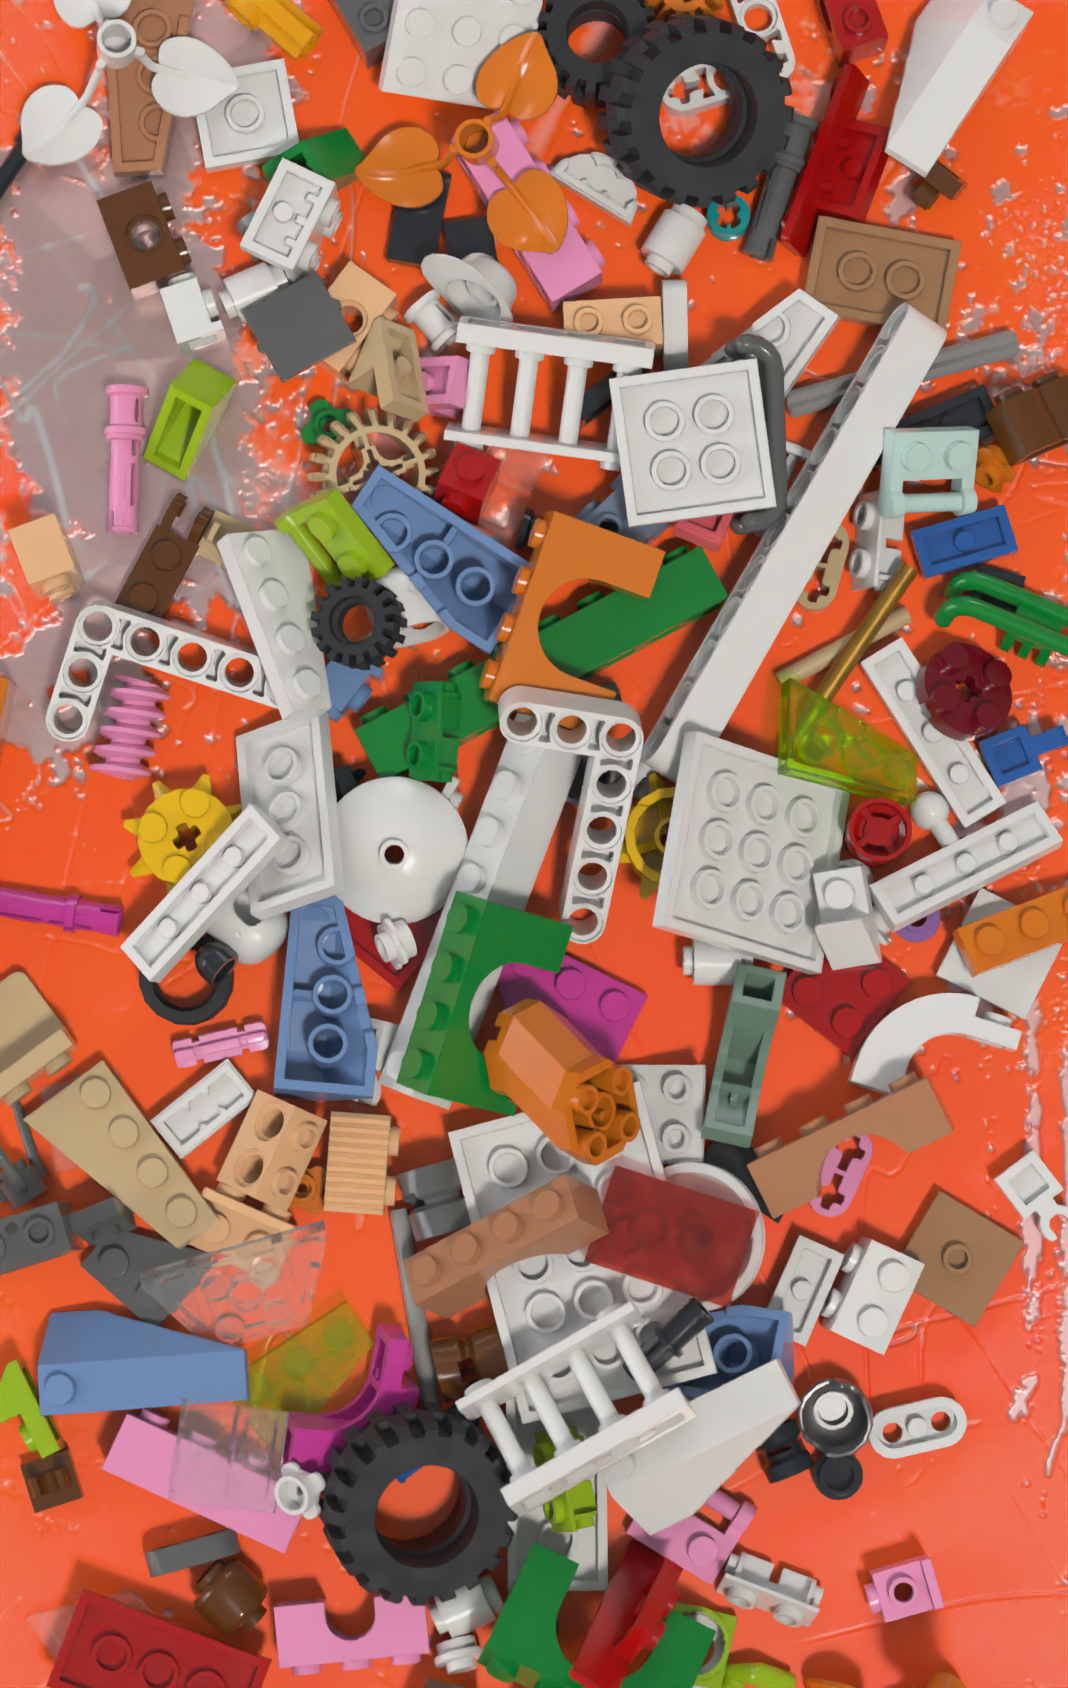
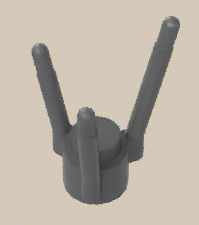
M21 1101L14 1104L12 1109L30 1166L26 1164L24 1159L12 1164L0 1146V1166L3 1169L0 1172V1179L2 1180V1182L0 1181V1200L2 1203L8 1200L14 1210L48 1190L42 1178L49 1175L40 1160L29 1124L23 1120L26 1115Z

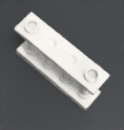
M461 316L457 325L456 342L467 344L466 351L470 352L462 423L448 422L444 431V440L455 441L454 446L456 442H459L478 451H483V446L488 445L600 461L599 467L603 469L621 471L613 407L607 443L578 439L587 369L593 367V361L612 363V370L617 372L616 378L642 374V368L652 369L656 342ZM496 348L515 350V357L519 358L510 430L481 426L490 355L495 354ZM545 354L564 357L563 363L568 365L559 437L530 433L539 361H544Z
M631 1301L624 1305L622 1303H615L604 1308L596 1315L595 1322L496 1379L491 1380L487 1378L472 1384L465 1390V1396L455 1402L458 1410L470 1422L481 1416L485 1421L512 1473L509 1479L511 1483L501 1488L500 1491L509 1508L519 1517L524 1516L696 1417L688 1399L678 1387L670 1391L669 1389H663L631 1331L645 1322ZM611 1341L615 1342L645 1398L642 1402L643 1407L627 1417L624 1414H618L587 1356ZM568 1366L572 1369L601 1423L598 1427L599 1433L583 1442L579 1439L574 1440L543 1381ZM524 1391L529 1396L557 1449L554 1452L555 1458L538 1468L536 1465H530L500 1408L501 1404Z

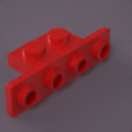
M846 62L840 76L832 84L830 104L824 120L818 124L815 130L814 147L808 164L799 173L797 180L798 191L791 210H788L782 219L780 240L798 257H806L816 230L819 215L864 224L889 157L884 150L890 128L856 121L869 86V80L856 64Z
M632 1539L625 1547L570 1668L569 1676L586 1688H620L630 1663L644 1647L652 1651L665 1632L667 1625L661 1619L662 1616L664 1618L668 1616L680 1597L681 1591L676 1589L675 1586L683 1568L667 1557L664 1559L637 1540Z

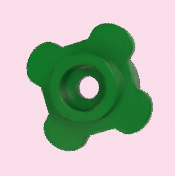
M324 399L314 401L310 406L312 414L307 426L302 428L301 437L307 445L317 444L319 447L324 448L317 442L319 435L328 436L333 440L337 438L332 431H326L324 425L333 421H339L348 430L346 414L352 410L349 408L340 410L331 407Z

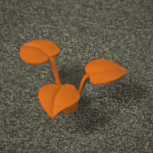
M534 31L508 41L497 49L481 67L476 81L477 98L485 107L499 110L497 114L491 117L485 116L483 120L468 119L461 123L456 129L454 143L450 144L449 151L441 160H438L440 155L439 145L428 132L410 126L388 133L355 168V174L362 184L375 196L389 204L402 208L424 207L436 200L443 191L444 183L439 170L447 168L455 157L461 154L472 165L482 166L488 164L507 188L497 192L491 198L488 205L487 222L494 237L506 247L516 251L547 254L557 252L564 242L568 229V207L560 185L553 177L539 169L526 170L514 183L495 159L499 151V141L492 130V126L505 120L508 112L519 121H531L547 113L555 102L558 93L557 72L541 34Z

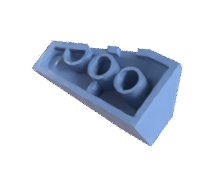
M331 896L293 909L290 913L273 1086L274 1097L313 1101L371 1099L374 1093L378 1047L355 957L344 904L338 897Z
M743 1304L726 1307V1310L709 1312L714 1322L707 1325L706 1330L718 1373L663 1387V1389L672 1391L678 1387L690 1402L777 1358L780 1359L792 1384L795 1373L793 1314L791 1312Z
M101 1309L50 1313L37 1364L40 1416L250 1400L247 1349L193 1334L188 1335L166 1329L153 1323L116 1315V1313Z

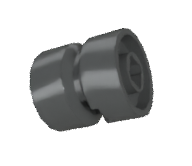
M455 1158L397 1175L404 1201L413 1204L414 1207L408 1217L416 1242L463 1229L471 1224L465 1198L460 1194L462 1186Z

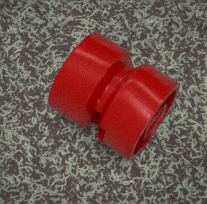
M872 798L861 803L848 818L844 828L843 843L848 854L853 859L863 862L868 867H883L892 863L908 847L912 837V822L907 811L899 803L888 798Z

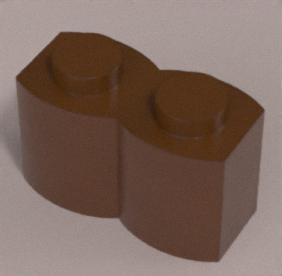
M1056 370L1032 382L1031 386L1033 389L1023 392L1019 385L994 398L997 406L986 413L985 417L1011 467L1068 444V374L1060 377Z

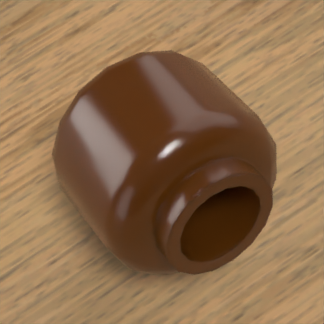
M221 1559L216 1560L192 1588L197 1592L194 1600L196 1610L223 1634L235 1632L240 1627L249 1632L267 1612V1609L261 1604L267 1594L266 1584L239 1559H231L225 1563Z

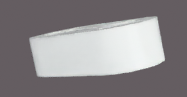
M662 280L663 371L688 368L687 281Z

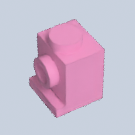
M926 1554L868 1570L872 1583L863 1585L868 1605L872 1614L881 1612L885 1623L944 1607L931 1559ZM901 1582L909 1583L912 1588L911 1596L904 1601L897 1600L894 1596V1588Z

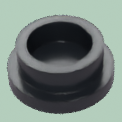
M823 1454L814 1465L813 1480L819 1492L825 1497L833 1500H844L853 1496L859 1490L863 1480V1470L860 1462L854 1455L829 1458Z

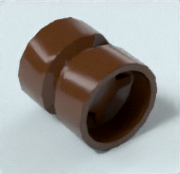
M497 1323L471 1329L466 1339L460 1338L457 1334L429 1340L445 1403L464 1397L465 1390L472 1384L487 1378L494 1380L509 1371ZM472 1357L474 1368L461 1369L459 1362Z

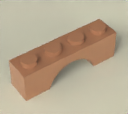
M913 1071L887 1084L891 1093L873 1101L870 1093L865 1094L843 1105L846 1115L828 1122L826 1116L822 1115L798 1127L802 1136L786 1144L783 1143L779 1136L753 1149L757 1158L751 1160L747 1167L772 1218L781 1216L820 1196L822 1193L821 1175L825 1159L831 1149L845 1139L858 1135L880 1136L894 1142L909 1154L953 1133L956 1127L930 1075L928 1074L918 1079Z
M564 1174L403 1260V1265L414 1305L447 1319L487 1298L485 1285L493 1275L515 1262L540 1255H569L610 1232L597 1189Z

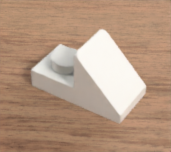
M865 864L814 873L813 878L822 922L815 925L814 928L832 970L881 963L882 956Z

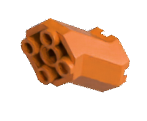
M526 998L498 1014L494 1026L501 1027L496 1040H488L484 1050L491 1090L509 1097L507 1100L518 1105L557 1148L581 1163L598 1166L623 1151L626 1142H631L637 1137L640 1129V1119L637 1115L638 1106L630 1069L617 1065L608 1058H604L566 1017L542 1001Z

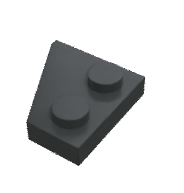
M126 1232L122 1234V1238L113 1244L96 1246L80 1266L142 1321L161 1325L219 1258L205 1251L183 1247L179 1250L170 1242L133 1232Z

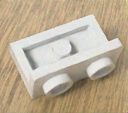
M861 1237L859 1243H852L845 1253L841 1263V1270L845 1271L838 1289L832 1288L828 1293L820 1315L824 1316L821 1327L884 1355L925 1264L877 1241Z

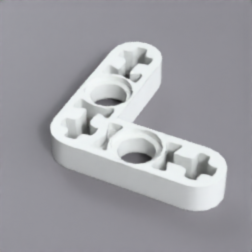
M727 0L735 24L744 26V30L756 33L766 42L775 36L778 37L779 40H772L770 48L772 52L778 55L780 60L784 59L785 61L779 75L790 80L794 71L795 56L776 0H744L742 3H738L737 0ZM753 8L764 9L771 16L772 23L764 31H753L747 27L744 21L746 13ZM699 64L685 70L673 80L664 94L661 105L671 116L678 118L689 117L730 104V92L721 90L716 86L713 77L718 69L710 65ZM705 74L706 89L711 97H703V88L689 94V102L686 104H681L678 97H669V95L674 93V84L682 83L684 89L695 88L700 84L699 75Z

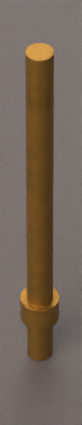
M903 562L900 564L772 754L773 757L787 762L792 761L918 574L915 569Z

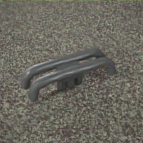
M742 334L737 339L727 341L724 346V352L729 358L748 360L757 358L777 507L747 512L744 515L733 517L729 526L731 531L738 535H746L770 528L781 518L786 509L788 498L784 367L781 355L774 344L764 337L752 334Z

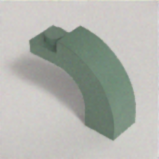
M738 962L715 1057L700 1138L750 1148L766 1063L780 1013L787 973Z

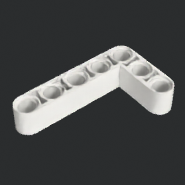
M96 600L86 605L76 619L49 703L45 722L51 735L60 741L72 742L85 735L93 720L113 655L278 709L256 649L110 601ZM93 612H103L108 615L113 625L112 632L103 637L95 636L87 629V616ZM142 627L153 629L159 636V647L150 652L138 649L133 641V633L137 629ZM188 643H197L205 649L207 660L201 666L190 667L181 660L180 648ZM81 658L92 661L98 671L97 678L88 683L78 681L72 674V663ZM236 658L245 659L253 666L254 675L248 681L236 682L227 674V664ZM65 705H72L78 708L83 717L82 725L74 729L65 728L57 719V709Z
M514 686L507 689L501 695L498 702L499 724L505 738L518 745L588 756L559 898V914L562 923L573 926L569 940L577 944H589L596 941L602 935L606 926L644 743L640 717L636 709L630 704L621 701L529 686ZM525 707L534 712L533 716L525 722H515L508 717L517 708ZM567 716H577L583 720L582 724L574 730H564L558 726L559 721ZM616 724H627L632 727L631 732L623 738H613L607 734L608 730ZM608 770H615L622 774L621 779L614 784H603L598 781L599 776ZM597 817H607L613 821L604 830H595L588 826ZM588 863H597L603 866V869L595 875L587 876L579 872ZM580 908H586L594 912L586 920L578 921L570 917L575 910Z

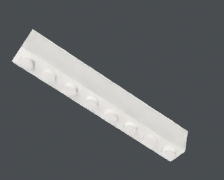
M517 713L515 722L528 721L532 716ZM507 739L378 1084L449 1110L452 1101L425 1095L400 1085L396 1081L455 892H463L525 910L583 755L518 745ZM503 966L492 971L483 980L472 1000L469 1013V1029L473 1042H475Z

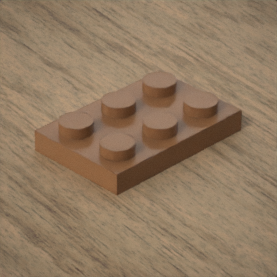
M819 215L804 292L840 316L841 319L839 321L883 328L893 311L906 302L946 329L962 242Z

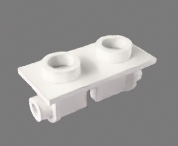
M879 490L859 495V502L853 513L856 537L855 549L849 560V573L852 576L851 591L854 592L874 587V592L881 593L901 563L902 550L886 548V540L902 541L905 513L903 517L898 519H884L878 508Z
M742 1551L740 1555L730 1553L724 1568V1572L727 1573L723 1576L715 1592L725 1595L729 1603L739 1608L754 1609V1607L770 1612L773 1614V1618L781 1624L790 1627H800L801 1625L809 1627L819 1613L820 1608L817 1607L824 1592L823 1587L816 1585V1579L783 1568L778 1584L769 1581L774 1567L773 1563Z

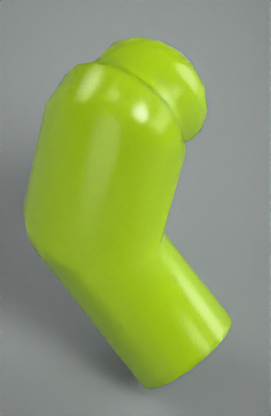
M762 1662L731 1663L726 1666L721 1688H746L747 1684L756 1688H795L796 1676L794 1673Z

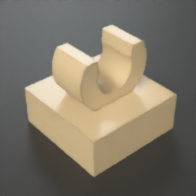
M215 510L198 544L200 547L196 554L199 558L226 570L217 542L229 533L259 530Z

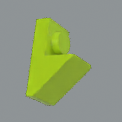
M23 1358L8 1363L0 1382V1424L21 1415L24 1423L19 1425L18 1428L23 1441L31 1453L38 1450L43 1459L66 1447L51 1415L40 1416L39 1390Z

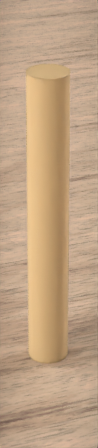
M904 605L892 611L871 644L912 623L911 616ZM855 631L774 673L782 690L784 691L833 665Z

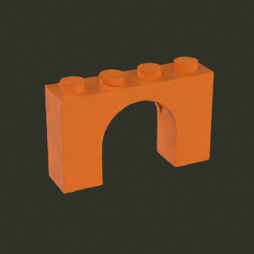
M548 512L544 520L537 518L528 540V546L534 548L528 567L520 566L511 592L518 595L512 613L504 612L499 622L495 640L500 641L501 645L495 661L492 659L487 660L480 677L479 687L485 689L482 700L498 705L501 695L507 689L514 686H529L614 700L617 692L565 674L549 661L542 650L538 636V621L541 610L546 600L555 590L574 580L590 581L638 599H649L666 552L560 512ZM525 707L513 710L528 716H533L534 714L533 711ZM567 716L559 721L558 725L567 730H574L582 724L583 720L577 716Z

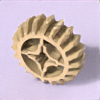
M375 408L366 409L364 424H362L360 416L356 411L348 412L346 414L348 430L339 421L331 422V431L337 438L333 440L328 436L319 435L317 442L327 449L326 455L311 453L309 456V460L313 463L322 464V472L308 473V481H322L323 488L313 491L311 498L337 487L341 494L363 489L366 482L357 481L353 483V481L363 478L364 471H370L366 468L368 463H371L372 466H394L388 471L395 476L410 469L409 485L425 495L435 496L436 492L435 486L425 485L426 476L436 477L440 475L439 468H425L424 460L436 456L435 449L428 448L420 451L418 448L426 440L427 434L424 431H419L409 437L408 433L412 428L413 421L404 418L395 428L396 415L385 411L379 423L378 413ZM377 433L392 439L400 446L405 455L384 459L379 455L375 445L370 444L367 434ZM353 441L356 447L353 450L356 460L355 466L350 473L337 480V466L340 456Z

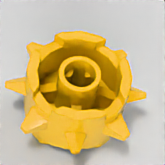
M656 773L649 775L648 795L643 797L637 806H630L624 843L622 844L619 863H630L633 871L641 877L639 897L643 900L648 899L659 888L665 847L661 844L660 840L665 837L666 828L669 827L676 788H667Z
M202 774L193 788L190 789L180 788L171 791L159 780L154 782L152 786L155 801L147 807L143 817L124 821L123 827L138 837V847L142 856L129 871L133 878L155 874L162 882L166 883L168 894L242 813L241 804L225 807L216 797L212 796L210 775ZM190 829L193 833L198 829L201 832V835L195 839L198 847L190 852L185 846L178 849L177 843L182 840L181 832Z

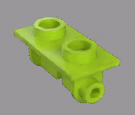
M577 1426L568 1427L574 1440L584 1441V1436L578 1435ZM548 1432L534 1433L536 1445L533 1449V1458L537 1468L555 1458L554 1452L557 1449ZM585 1480L543 1504L544 1515L552 1525L553 1532H576L577 1529L595 1526L594 1516L598 1515L591 1480Z

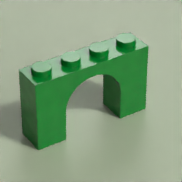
M456 891L451 908L447 914L446 924L436 956L432 962L431 972L421 1004L417 1010L414 1027L402 1059L396 1083L428 1096L514 1116L518 1105L507 1100L509 1097L500 1095L490 1089L484 1053H480L471 1038L469 1013L472 1000L483 980L498 967L509 963H521L559 974L573 926Z
M536 1542L533 1543L477 1660V1663L486 1667L489 1675L505 1683H513L515 1681L527 1688H586L569 1676L572 1664L561 1651L556 1636L557 1614L579 1567V1563ZM671 1610L662 1621L667 1627L654 1649L648 1652L642 1667L635 1673L624 1677L620 1688H692L717 1631Z

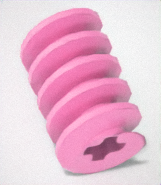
M113 674V677L125 686L109 689L108 695L120 705L105 707L103 714L115 722V725L100 726L98 733L110 741V744L95 745L93 752L104 759L105 763L91 764L89 770L135 782L136 778L152 775V771L142 765L140 761L144 758H154L157 755V752L147 746L145 742L149 739L161 738L162 733L152 727L150 723L154 720L166 719L167 714L155 707V703L170 701L172 695L156 684Z

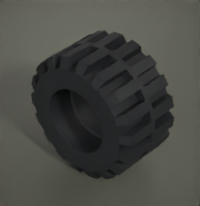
M547 0L546 11H541L538 19L537 32L541 34L557 72V95L564 100L568 95L575 97L574 105L585 107L586 101H595V109L605 108L606 102L599 100L598 95L601 84L610 85L613 74L606 71V68L611 60L601 63L586 61L572 51L568 44V39L576 28L593 21L611 24L622 33L625 40L631 35L641 38L645 35L643 26L655 20L652 6L646 7L645 0ZM623 50L615 58L622 60V58L627 52Z

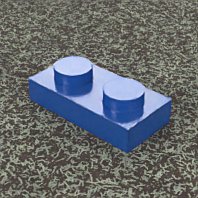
M1005 504L913 530L909 534L923 581L1010 556L1019 551Z

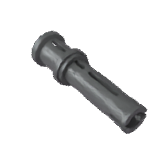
M794 113L793 122H785L783 134L790 136L786 150L777 148L772 158L777 161L778 165L770 175L766 174L749 237L743 249L745 256H750V258L762 262L773 261L776 243L781 231L782 219L789 205L793 185L801 169L807 166L804 156L811 133H815L818 123L811 118Z

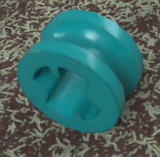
M736 195L734 202L722 206L711 202L706 219L708 221L707 228L712 236L725 242L735 241L742 237L748 229L751 215L748 204L738 195ZM723 207L726 208V212H729V207L738 210L736 221L739 225L731 228L730 223H728L727 229L718 225L720 219L718 210Z

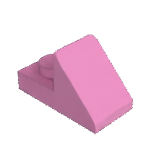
M458 355L421 357L420 364L429 414L427 415L450 419L459 418L461 408H464L469 359Z

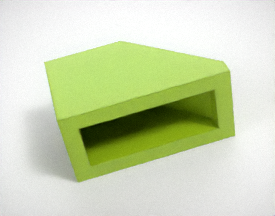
M194 358L170 384L143 458L185 481L223 418L237 381Z

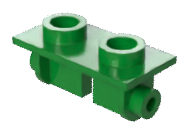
M443 681L413 682V694L409 700L411 736L406 752V761L409 767L408 778L417 781L452 783V774L458 773L459 738L443 737V728L459 729L462 694L457 693L456 683H443Z

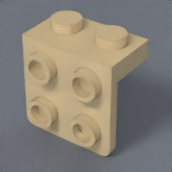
M14 972L0 982V1106L6 1102L11 1107L33 1091L30 1083L46 1072L51 1077L73 1061L70 1054L79 1048V1045L40 992L23 972Z

